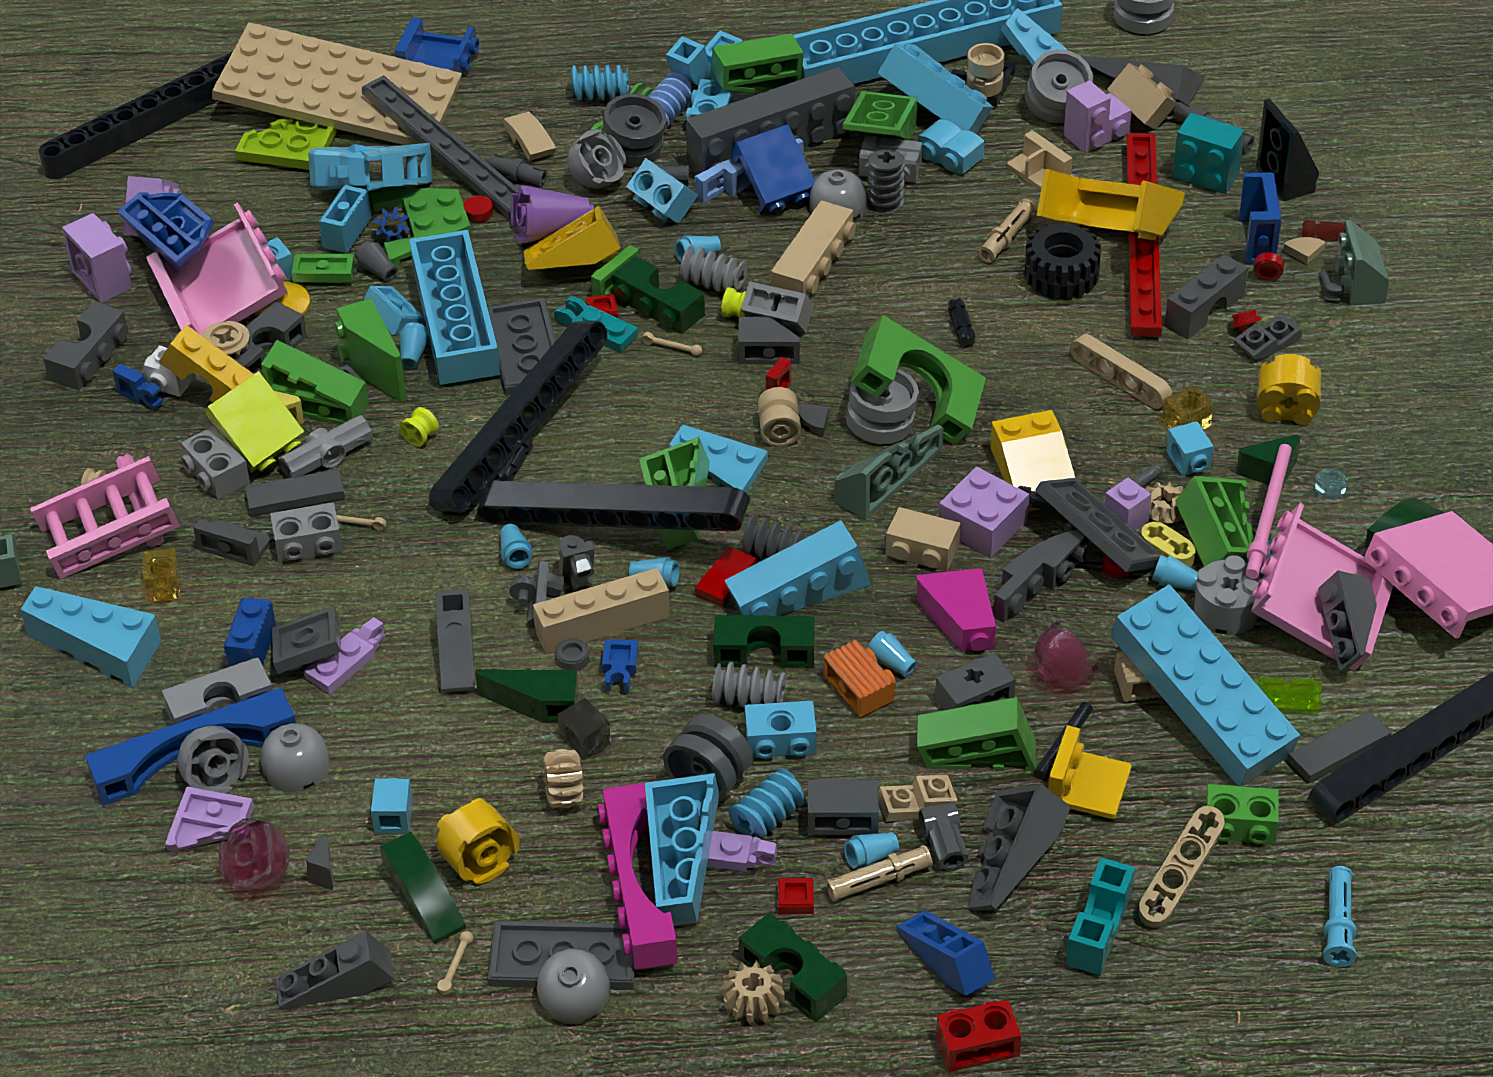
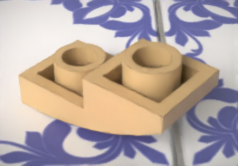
M529 111L503 119L502 122L513 143L520 144L528 161L554 154L556 147L541 123Z
M948 775L916 776L913 785L880 786L878 790V801L886 822L919 818L918 810L920 808L954 802L956 805L958 802Z

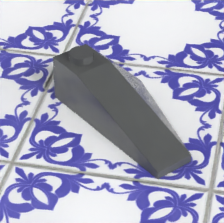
M1081 55L1089 66L1115 79L1128 63L1136 67L1142 64L1154 74L1151 79L1156 84L1162 82L1173 91L1171 97L1177 103L1183 100L1189 104L1204 82V76L1184 65Z
M1043 784L997 791L984 821L983 830L988 835L986 844L981 845L979 848L978 856L983 859L982 867L974 875L968 908L973 912L996 909L1058 838L1060 832L1065 827V819L1071 806Z

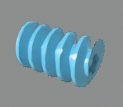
M572 65V96L575 93L577 100L582 101L586 93L589 101H593L597 93L600 101H604L607 93L611 100L617 97L618 93H620V96L629 94V69L627 67L626 73H623L621 66L617 65L615 72L612 73L609 65H606L604 72L600 73L598 65H595L593 72L589 73L587 65H584L582 72L578 73L576 66Z
M780 767L767 780L762 781L757 788L752 789L748 796L742 797L738 804L731 806L729 817L735 829L742 835L751 836L753 834L758 838H764L767 830H774L776 828V821H785L787 818L786 813L793 814L796 811V806H803L805 804V795L793 774Z

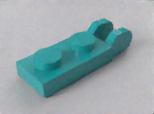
M570 296L565 301L567 309L561 306L554 311L556 320L566 327L576 321L602 322L607 329V341L604 346L618 353L622 352L638 336V327L590 305L587 306L582 299L576 298V296Z

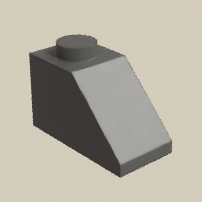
M739 317V364H775L781 357L791 360V364H800V337L770 317Z

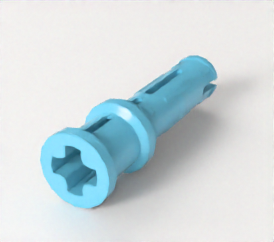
M1335 866L1329 871V920L1324 925V936L1327 938V946L1323 951V957L1326 963L1335 967L1350 966L1357 958L1356 949L1353 947V939L1357 934L1356 925L1351 920L1352 871L1345 866Z

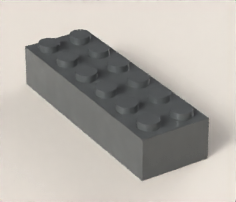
M836 67L687 118L688 165L698 175L721 162L731 159L730 153L737 142L787 124L794 138H800L804 141V148L848 133L849 131L843 129V123L854 106L855 86L840 68Z

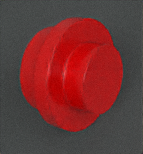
M1256 309L1232 315L1233 323H1231V327H1238L1239 332L1246 331L1257 321H1261V316H1257Z

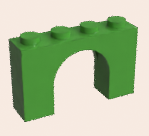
M882 315L866 333L851 383L878 398L894 381L899 366L916 371L930 384L936 397V408L930 428L936 425L942 426L943 438L956 445L973 427L986 377Z

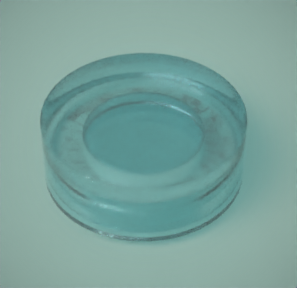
M1335 469L1322 470L1316 476L1315 491L1326 499L1341 498L1346 493L1348 479L1341 471Z

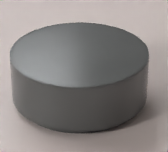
M579 639L565 640L556 648V661L563 670L579 671L589 663L588 645Z

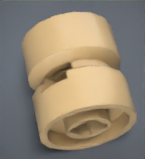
M990 43L972 46L967 56L968 71L966 85L972 90L981 92L986 97L997 95L1003 87V50L999 46Z
M775 387L764 391L758 398L762 439L769 445L777 447L794 443L801 435L797 396L790 389Z

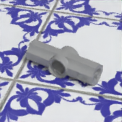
M362 415L330 431L325 428L315 429L307 437L305 444L278 458L279 466L286 478L303 476L322 465L326 468L336 467L344 460L346 452L373 439L372 430Z

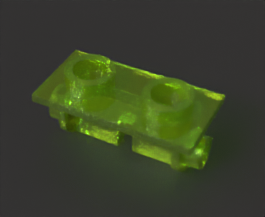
M1259 676V679H1252L1278 710L1321 711L1320 695L1322 693V681H1315V677H1311V679L1291 678L1290 683H1285L1284 678Z

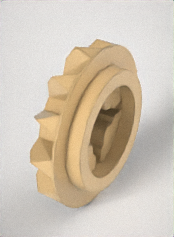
M234 321L215 323L206 328L201 335L228 356L232 354L239 356L241 350L248 349V342L250 341L248 329Z
M1156 482L1153 488L1146 487L1145 490L1151 493L1150 519L1161 523H1175L1183 520L1175 502L1183 491L1182 486L1172 487L1171 482L1167 486H1162ZM1161 498H1166L1167 501H1172L1171 507L1165 501H1161Z

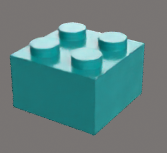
M1190 113L1177 132L1173 178L1227 194L1240 173L1245 129Z

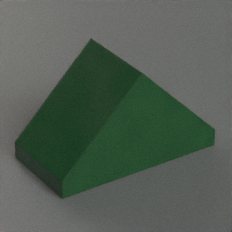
M1296 434L1239 448L1237 473L1240 476L1269 485L1279 446L1288 444L1291 446L1292 451L1283 481L1284 485L1297 462L1301 438Z

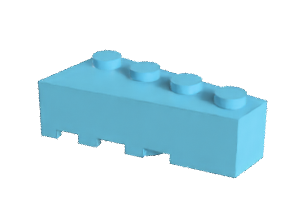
M715 773L645 783L656 907L663 913L671 912L673 926L697 923L719 800Z

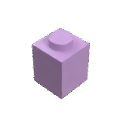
M1129 477L1105 493V505L1134 531L1149 521L1151 493Z

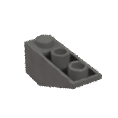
M1337 570L1318 588L1339 671L1344 673L1365 654L1377 603L1369 577Z
M469 589L436 591L441 692L475 690L473 626Z
M364 931L276 977L279 1008L288 1009L365 995L394 980L390 950L367 931Z

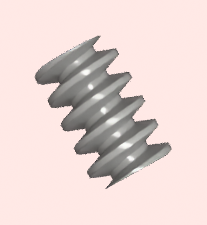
M693 245L688 247L680 265V274L683 281H692L693 284L703 285L708 289L714 288L717 292L726 291L728 287L736 289L737 292L740 290L748 271L747 261L743 260L739 267H737V258L732 257L728 264H726L727 258L724 254H721L717 261H715L716 253L714 251L708 252L705 258L704 248L700 247L694 254Z
M729 662L725 670L721 669V664L719 663L713 679L712 698L714 702L719 703L725 697L727 705H734L738 699L739 706L745 708V705H749L750 702L751 704L782 703L786 689V672H781L778 680H774L773 670L771 669L762 678L759 667H755L752 674L748 675L747 665L745 664L736 673L733 662Z

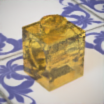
M1194 385L1164 399L1162 422L1168 429L1196 421L1202 429L1208 428L1211 425L1213 403L1207 395H1204Z
M175 548L143 552V580L148 602L181 598L180 568Z

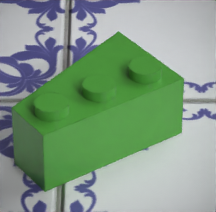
M792 33L714 46L712 48L711 71L723 90L754 93L755 90L769 91L801 80L804 52Z
M276 340L261 364L263 377L274 391L300 398L303 417L341 425L362 415L369 404L365 381Z
M699 437L639 458L646 485L706 486L710 461ZM658 529L668 550L698 540L700 531Z
M1194 476L1175 500L1204 567L1211 562L1225 560L1228 556L1232 555L1241 557L1245 563L1249 561L1247 552L1249 545L1253 542L1251 523L1247 522L1246 515L1250 509L1249 502L1245 501L1244 491L1247 488L1246 480Z
M1017 697L918 715L917 748L927 768L971 770V764L993 765V770L1004 771V765L1025 766V771H1034L1036 769V739Z

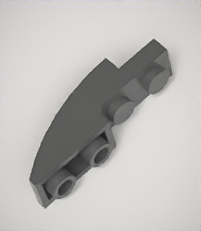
M1079 529L1071 530L1044 540L1016 557L1003 569L1002 587L994 594L993 616L1005 622L1013 613H1018L1025 601L1032 594H1037L1043 585L1053 590L1061 581H1066L1073 569L1089 557L1092 551L1090 539Z

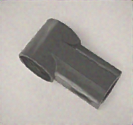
M950 802L920 808L918 810L921 832L924 839H929L938 867L945 869L947 872L959 870L962 865L968 863V852L960 833V818L955 803Z

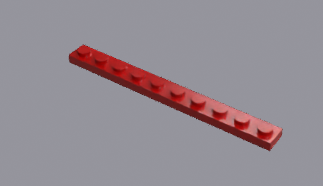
M1127 133V184L1141 185L1142 181L1157 184L1156 134ZM1128 232L1131 336L1161 337L1159 236L1156 235V240L1152 241L1138 238V233Z

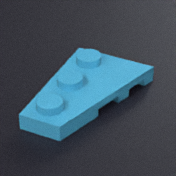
M1018 8L1000 29L1018 54L1026 56L1032 65L1045 52L1057 49L1067 50Z
M682 425L670 442L669 447L699 437L710 461L708 475L712 477V482L720 487L725 485L726 487L741 489L747 493L768 461V451Z

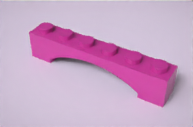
M644 783L603 789L604 803L598 804L600 825L607 824V829H602L605 850L612 849V854L607 855L610 876L617 875V880L612 881L615 902L622 901L623 906L617 907L620 929L627 928L628 934H622L625 956L632 955L635 970L678 963L677 944L671 912H661L647 898L638 884L632 868L637 845L643 834L649 832Z

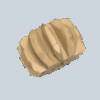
M566 749L547 752L543 760V770L548 804L552 808L560 807V809L580 805L583 799V777L579 754L575 750Z
M757 960L753 967H747L741 962L739 971L729 970L727 981H724L722 986L726 1011H733L736 1021L746 1017L749 1025L756 1018L766 1023L768 1014L777 1016L780 1005L783 1004L785 998L783 981L780 974H774L771 965L761 969Z

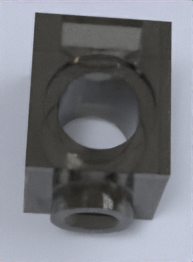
M586 698L558 714L560 737L579 754L583 761L594 754L602 752L607 746L611 745L610 722Z

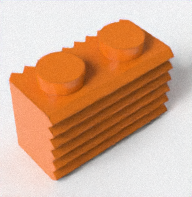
M854 639L852 643L849 642L846 646L843 645L841 648H837L835 651L832 650L829 654L826 653L824 655L823 674L825 679L831 683L832 687H835V690L839 692L843 700H846L858 717H862L894 701V689L896 687L894 675L888 669L883 670L879 666L874 652L870 648L865 649L858 640Z

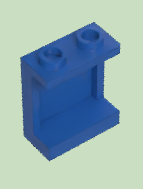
M412 17L395 49V57L462 73L463 77L465 71L470 69L473 55L478 53L480 42L479 38H476L475 27L469 26L464 37L424 32L423 20Z
M788 124L744 139L735 144L730 154L735 164L742 162L760 200V205L757 208L760 214L768 211L770 214H774L784 209L787 204L795 202L798 205L809 200V192L815 179Z
M1245 173L1243 176L1239 221L1249 222L1245 263L1246 265H1254V260L1258 255L1262 253L1277 254L1282 218L1274 173Z

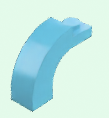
M719 31L705 47L682 36L666 54L668 66L671 72L683 74L690 83L699 86L700 79L717 80L711 71L712 48L714 46L743 42V40Z

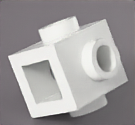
M159 345L154 353L147 357L144 363L147 383H155L161 388L162 392L180 397L195 379V374H189L183 381L161 365L159 360L167 348Z

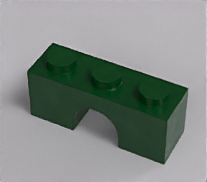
M637 256L612 274L615 298L680 334H683L705 316L704 292L682 280L671 288L660 289L659 268Z
M715 615L713 640L714 667H717L719 663L721 667H727L729 662H733L734 667H741L743 664L748 666V657L751 652L759 648H770L780 655L781 668H814L815 616Z
M768 913L738 937L739 959L748 967H753L757 960L761 969L771 965L774 972L788 969L797 973L790 979V1001L815 1022L819 1021L847 997V975L844 969L835 962L831 963L820 954V951L813 943L805 942L787 922L778 920L771 913Z

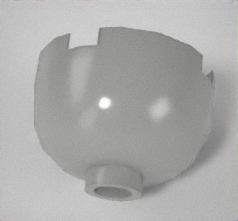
M598 129L588 130L575 140L567 157L571 175L579 184L591 189H602L611 186L625 172L623 171V165L626 163V156L621 145L613 136L608 135L606 137L600 134L601 130Z
M836 169L822 173L815 179L809 192V210L811 214L821 200L852 209L853 218L859 214L861 218L867 208L864 184L855 174L846 170Z
M290 723L276 728L268 735L262 745L260 763L263 775L272 787L283 792L304 791L303 786L309 785L314 782L315 786L324 779L329 771L330 757L324 738L315 729L305 724Z
M209 725L198 728L187 735L180 745L177 757L178 770L189 787L226 794L233 789L229 785L235 783L238 778L242 780L246 775L249 765L248 749L236 734L222 726Z
M568 948L554 953L544 962L538 973L537 993L541 1005L551 1018L563 1024L578 1025L603 1011L609 1000L610 981L606 968L595 955L583 949Z

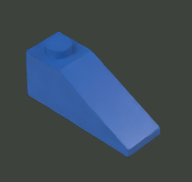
M923 910L896 926L898 933L947 986L967 996L968 994L976 993L985 984L995 979L984 941L936 915Z

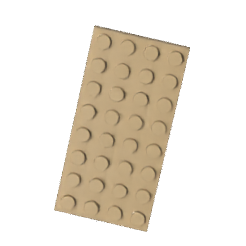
M249 22L212 90V99L327 127L334 126L335 129L393 143L411 145L420 143L362 95V86L384 75L442 124L460 86L462 73Z

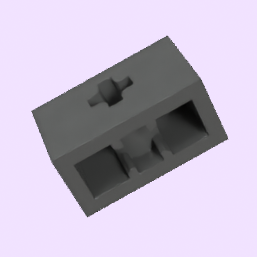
M992 653L937 676L935 700L943 710L1014 698L1016 679L998 656Z

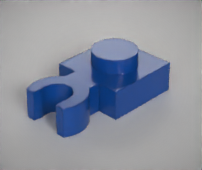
M119 364L112 370L116 390L120 395L138 404L144 402L153 409H156L163 402L162 398L156 396L161 391V388L155 383H146L144 375L138 370H132L123 364Z
M605 639L602 672L606 673V691H611V685L616 681L624 684V692L630 690V674H636L638 640Z

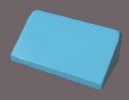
M369 286L364 300L372 298L387 330L392 335H399L400 330L407 323L421 324L424 322V316L393 286Z

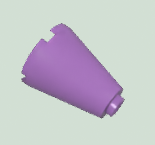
M526 185L516 186L515 189L518 190V193H512L510 208L512 226H517L519 234H514L515 240L518 244H528L542 240L594 209L593 204L589 203L585 197Z

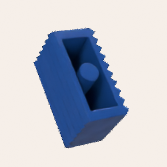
M247 597L241 599L223 646L225 657L227 658L226 666L231 667L259 657L261 664H264L268 654L267 650L270 649L269 645H271L272 628L276 627L273 606L270 600Z

